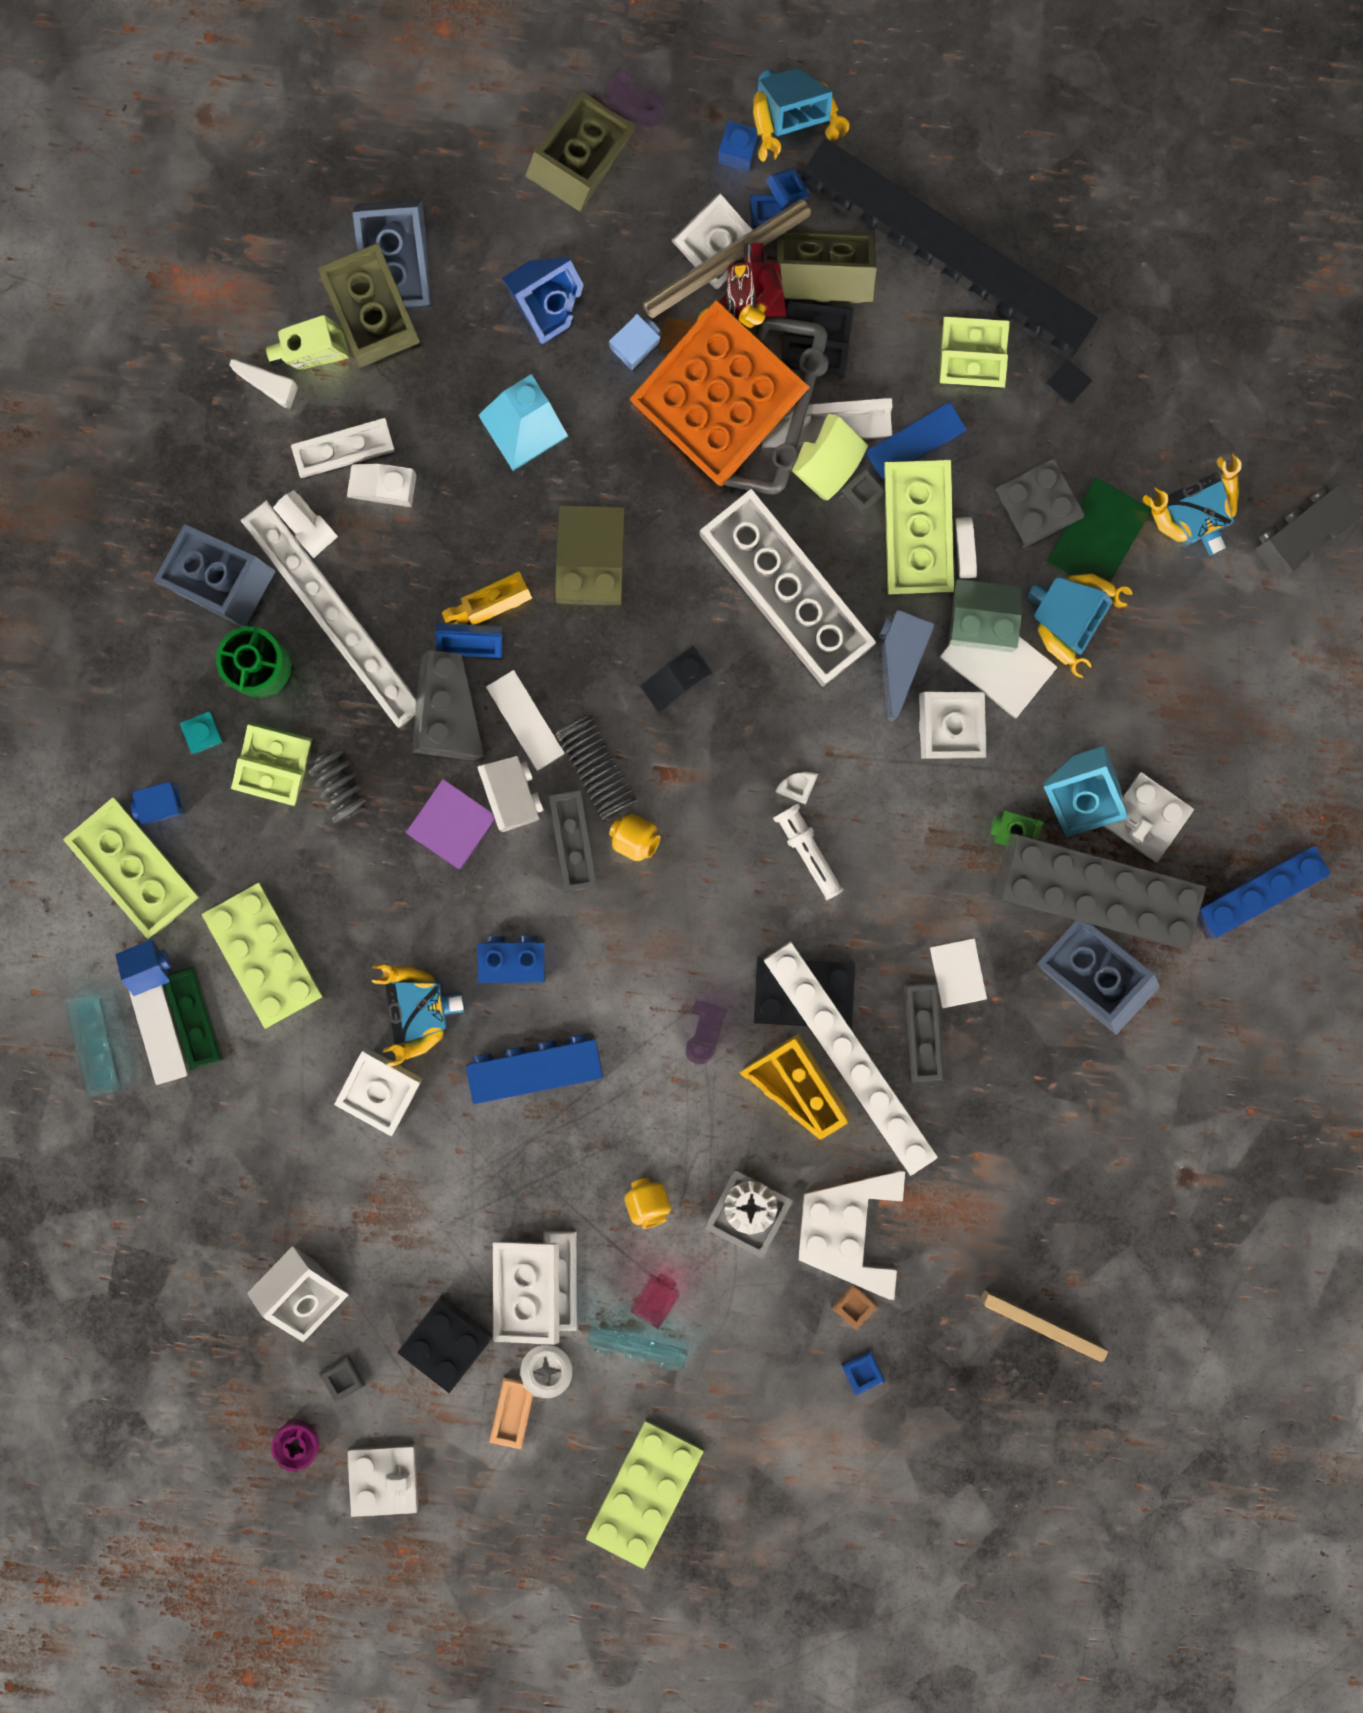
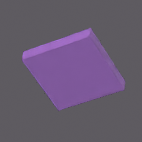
M442 779L406 833L461 870L495 821V817L492 812Z

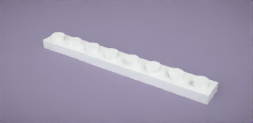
M789 941L764 958V962L910 1176L938 1158L937 1154L793 943Z

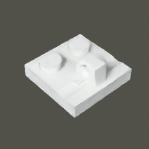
M717 194L671 241L697 267L752 231V229L721 194ZM744 259L737 264L744 263ZM728 270L709 282L714 289H719L727 280Z
M985 692L919 693L921 759L986 758Z
M1139 772L1123 794L1129 818L1102 827L1154 863H1158L1195 809L1142 772Z
M365 1047L334 1105L392 1136L423 1078L401 1067L400 1064L388 1066V1063L394 1061L388 1060Z
M415 1444L348 1449L351 1517L417 1513Z

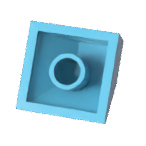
M532 374L503 391L478 415L513 471L568 437L551 404Z
M1105 745L1072 756L1043 783V787L1066 838L1129 818L1117 773Z

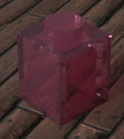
M662 1273L659 1277L651 1274L633 1302L630 1312L659 1329L679 1297V1290L675 1288L677 1283Z

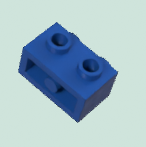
M485 936V943H478V983L546 982L545 942H538V936H518V943H505V936Z

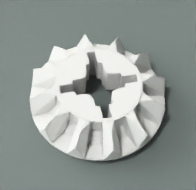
M745 1181L737 1184L730 1190L725 1200L724 1210L728 1222L737 1231L751 1235L764 1232L774 1222L777 1213V1202L773 1192L766 1185L756 1181ZM750 1194H753L755 1205L765 1207V1209L754 1212L752 1222H749L747 1211L736 1208V1206L742 1207V1205H746L748 1199H750Z
M541 1345L533 1348L526 1354L522 1360L519 1375L522 1378L524 1388L532 1393L534 1397L549 1399L562 1394L568 1388L573 1370L571 1361L564 1351L552 1345ZM544 1358L549 1369L559 1370V1372L549 1376L547 1386L543 1376L533 1374V1372L543 1367Z

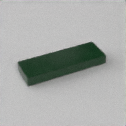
M195 966L170 973V982L164 984L190 1070L224 1060Z

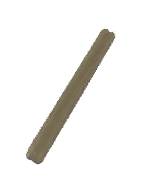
M804 199L798 200L643 301L645 312L651 318L656 317L727 271L730 265L744 259L745 243H763V246L810 217L811 209Z

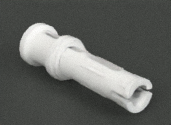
M797 803L773 817V820L780 823L788 837V845L792 848L796 847L809 872L824 894L825 899L829 900L844 891V889L839 884L828 862L812 838L814 830L805 823L798 811L800 806Z

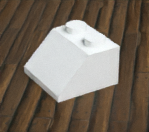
M515 756L477 767L500 831L505 832L540 820L538 812L544 810L538 792L531 794L527 781L533 780L527 761L521 763L519 757Z
M294 1246L247 1293L263 1318L302 1342L348 1296V1293L316 1261Z

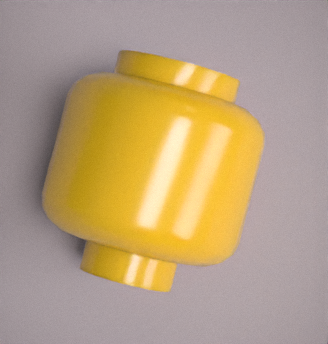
M634 813L627 814L622 820L616 819L609 833L613 837V849L634 861H642L645 857L651 858L660 843V835L657 834L658 829L656 825Z
M649 1177L632 1182V1189L624 1196V1202L631 1222L641 1225L642 1229L652 1228L666 1222V1216L671 1211V1204L664 1185L660 1182H651Z

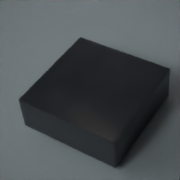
M1067 359L1045 386L1069 407L1092 380Z

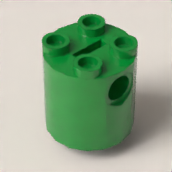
M243 626L232 630L221 640L216 651V666L220 677L228 686L250 697L265 698L278 694L286 685L291 675L292 660L289 649L278 638L259 627ZM249 659L256 662L254 665L247 664V660Z

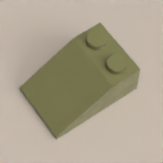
M581 91L535 150L525 176L578 211H581L604 179L636 126Z
M378 243L317 268L360 368L420 343Z
M559 506L555 592L557 604L622 605L624 507Z

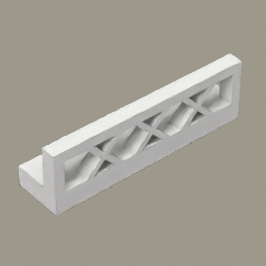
M892 398L809 404L798 445H803L804 441L816 443L828 414L839 416L862 440L889 438L892 436ZM795 406L789 410L761 442L762 448L777 447L785 443Z

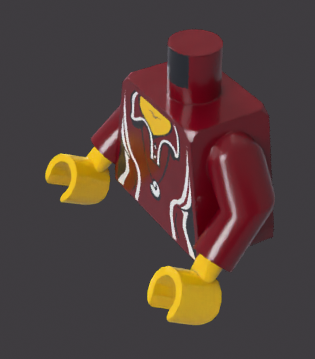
M763 243L744 244V263L729 266L727 291L719 301L736 319L749 328L761 324L765 318L786 316L781 266L778 262H764ZM705 309V310H703V311L700 313V315L698 316L697 321L701 318V316H702L708 309Z

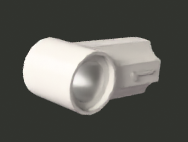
M295 490L285 494L273 507L296 534L295 538L313 558L338 538L337 534L320 515L317 516Z

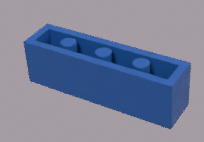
M1306 846L1201 904L1197 920L1207 938L1216 939L1328 877L1331 873L1316 846Z
M588 1034L568 1037L569 1044L559 1046L556 1045V1040L536 1044L537 1050L524 1052V1047L504 1050V1057L492 1059L491 1053L473 1056V1063L465 1066L473 1105L603 1079L596 1038L589 1039Z

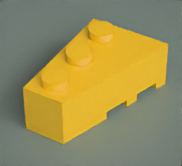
M799 1033L746 1065L740 1071L743 1077L764 1091L766 1096L788 1111L789 1115L820 1140L850 1121V1113Z

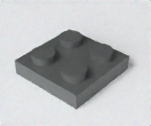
M1054 458L995 488L1025 548L1084 518V513Z

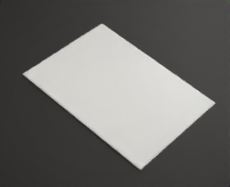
M975 939L930 947L942 1008L987 999Z

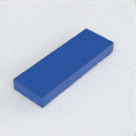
M949 402L867 450L865 454L879 478L883 481L885 480V462L917 461L963 434L967 429Z

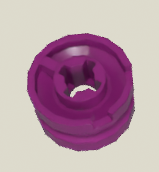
M304 1421L286 1423L278 1430L272 1441L271 1452L273 1459L278 1462L280 1467L287 1471L307 1468L312 1464L319 1451L320 1441L318 1433L311 1425ZM295 1439L300 1440L301 1450L293 1451L290 1448V1443L294 1442Z

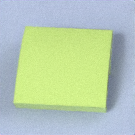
M943 316L939 383L1005 388L1010 321Z
M828 414L816 443L804 441L792 472L820 498L828 501L851 477L863 458L868 444L839 416Z
M250 722L247 725L241 756L237 760L231 789L295 806L307 767L305 764L309 760L313 738Z

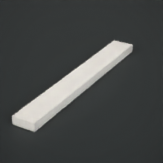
M265 501L242 518L241 522L395 725L400 728L414 718L417 702L416 696L271 505Z

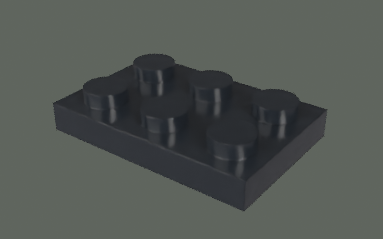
M757 958L753 1023L808 1026L764 962V958ZM804 960L852 1029L855 963Z

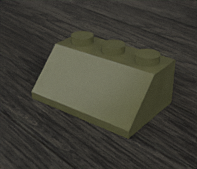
M788 230L777 237L776 262L781 266L785 300L814 299L820 302H829L831 300L849 301L851 303L873 302L876 277L875 233Z

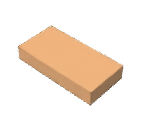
M503 1377L489 1443L517 1449L522 1448L533 1394L524 1388L521 1379Z

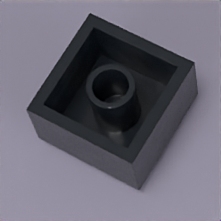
M441 1295L397 1353L450 1394L488 1345L493 1334Z

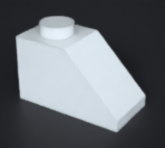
M352 464L347 497L412 507L417 475L411 468L385 464Z

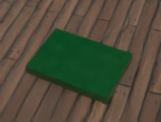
M1095 477L1079 504L1084 513V518L1065 528L1045 563L1067 576L1092 573L1111 582L1151 513V508Z

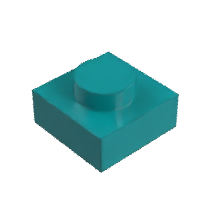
M210 711L179 723L191 754H196L224 743L213 713Z

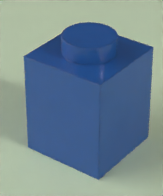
M728 121L719 149L718 163L749 172L759 139L757 129Z
M166 782L132 792L134 800L130 801V807L135 820L139 819L140 824L149 825L185 815L178 787L174 782Z
M153 940L115 954L121 981L133 996L170 982L167 970L171 968L169 956L164 949L159 950Z

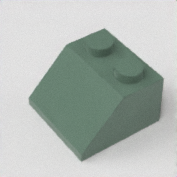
M956 579L948 644L1006 652L1015 651L1018 648L1022 616L1021 587Z

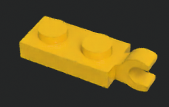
M520 571L460 598L462 601L461 605L444 610L442 615L446 623L456 620L451 624L467 625L471 621L472 625L488 621L493 616L506 610L518 607L532 599Z

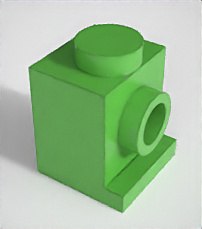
M1002 811L1000 817L995 815L990 834L994 835L993 843L1006 847L1011 827L1018 825L1022 830L1020 836L1038 840L1044 821Z

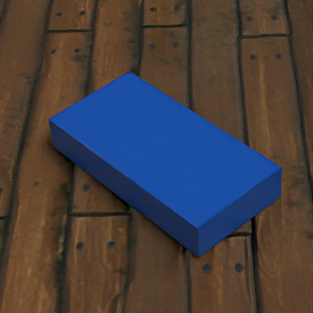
M437 623L436 651L462 654V656L502 658V626Z

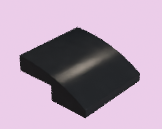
M789 301L786 319L817 323L826 329L827 342L824 354L827 356L829 363L825 374L845 376L853 308ZM785 332L781 361L790 369L802 370L799 365L800 357L805 350L812 347L814 336Z

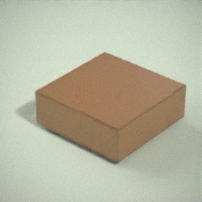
M852 1284L832 1306V1309L856 1331L878 1308V1304L855 1284Z

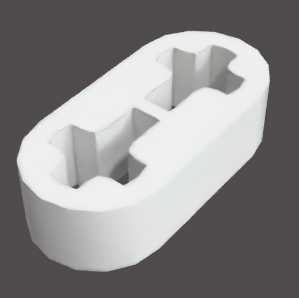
M972 517L954 518L959 579L976 578L977 563Z

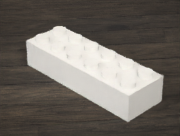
M752 489L700 530V537L822 687L827 685L876 644V641Z

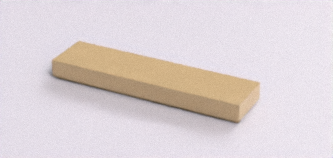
M986 1289L984 1290L980 1300L985 1307L1099 1362H1104L1108 1353L1104 1346Z

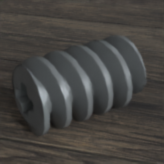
M343 749L328 751L305 764H314L308 772L311 777L320 776L314 783L315 787H326L320 795L321 799H332L326 806L327 811H338L332 818L333 823L345 820L364 810L365 808H362L361 805L368 799L366 795L356 797L355 793L362 786L361 784L350 785L349 782L356 774L355 772L344 773L343 770L350 762L349 760L338 761L337 758L344 752Z

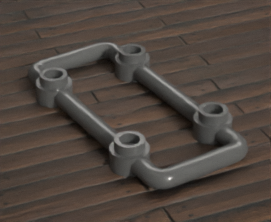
M770 317L765 318L757 326L755 336L767 348L769 346L766 344L770 330L814 336L812 347L805 350L799 360L800 368L804 371L802 380L810 388L795 404L785 443L777 446L773 452V462L778 467L774 481L733 474L724 485L745 490L752 489L755 492L765 494H777L785 488L789 474L792 472L800 453L797 446L816 378L827 371L829 361L824 354L827 332L822 325L806 321Z

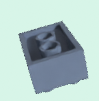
M422 199L357 204L352 212L357 250L360 251L378 243L405 307L430 305L427 237Z
M184 524L153 581L212 613L243 627L247 625L276 571L256 556Z
M897 610L893 617L887 615L878 635L879 638L883 639L880 651L886 718L892 722L900 714L935 625L900 610Z
M1078 920L1069 927L1037 963L1046 974L1083 1008L1116 1035L1160 987L1153 972L1092 924Z

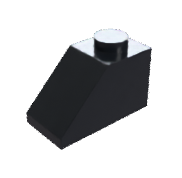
M692 646L665 665L640 687L657 712L660 713L712 677V671L696 648Z

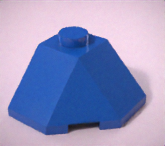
M569 257L528 261L502 277L513 300L541 344L570 327L573 318L571 312L576 297L580 298L584 285Z

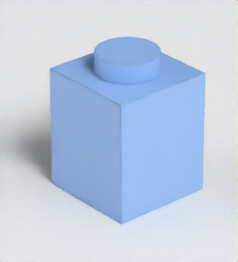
M636 314L609 341L610 349L634 371L660 345V336L658 335L660 330L648 317L643 320Z

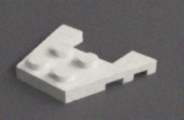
M898 1170L885 1175L873 1176L860 1181L804 1193L798 1259L889 1300H894L897 1270L895 1268L863 1266L868 1199L903 1201L905 1171Z

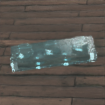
M100 994L66 1001L87 1098L122 1090Z
M595 1326L591 1327L588 1344L594 1345L593 1350L596 1352L611 1355L614 1350L626 1353L625 1358L628 1360L643 1363L646 1358L658 1361L657 1366L673 1371L676 1370L677 1366L682 1368L685 1366L687 1349Z

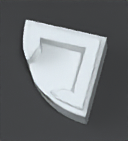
M813 772L793 774L783 780L775 792L805 805L818 774Z

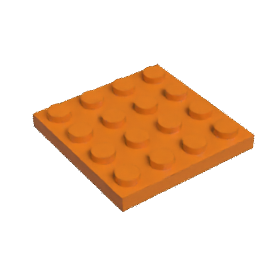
M715 300L629 400L717 485L722 487L810 387L724 306Z

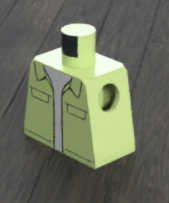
M325 315L279 330L280 343L266 347L267 356L272 366L286 362V364L298 370L350 358L342 326Z

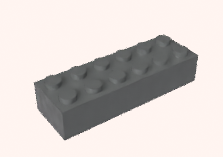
M1010 833L992 896L1004 901L1189 950L1206 886Z

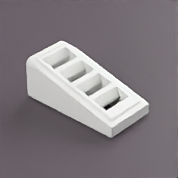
M231 359L229 366L237 375L284 408L290 410L298 389L293 379L237 359Z

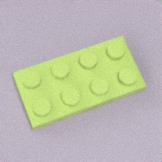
M951 460L885 462L888 594L954 592Z
M115 797L111 798L63 839L148 940L153 938L200 898Z
M261 883L253 885L201 914L264 1029L324 997Z
M645 1419L586 1535V1540L645 1569L704 1452V1448Z

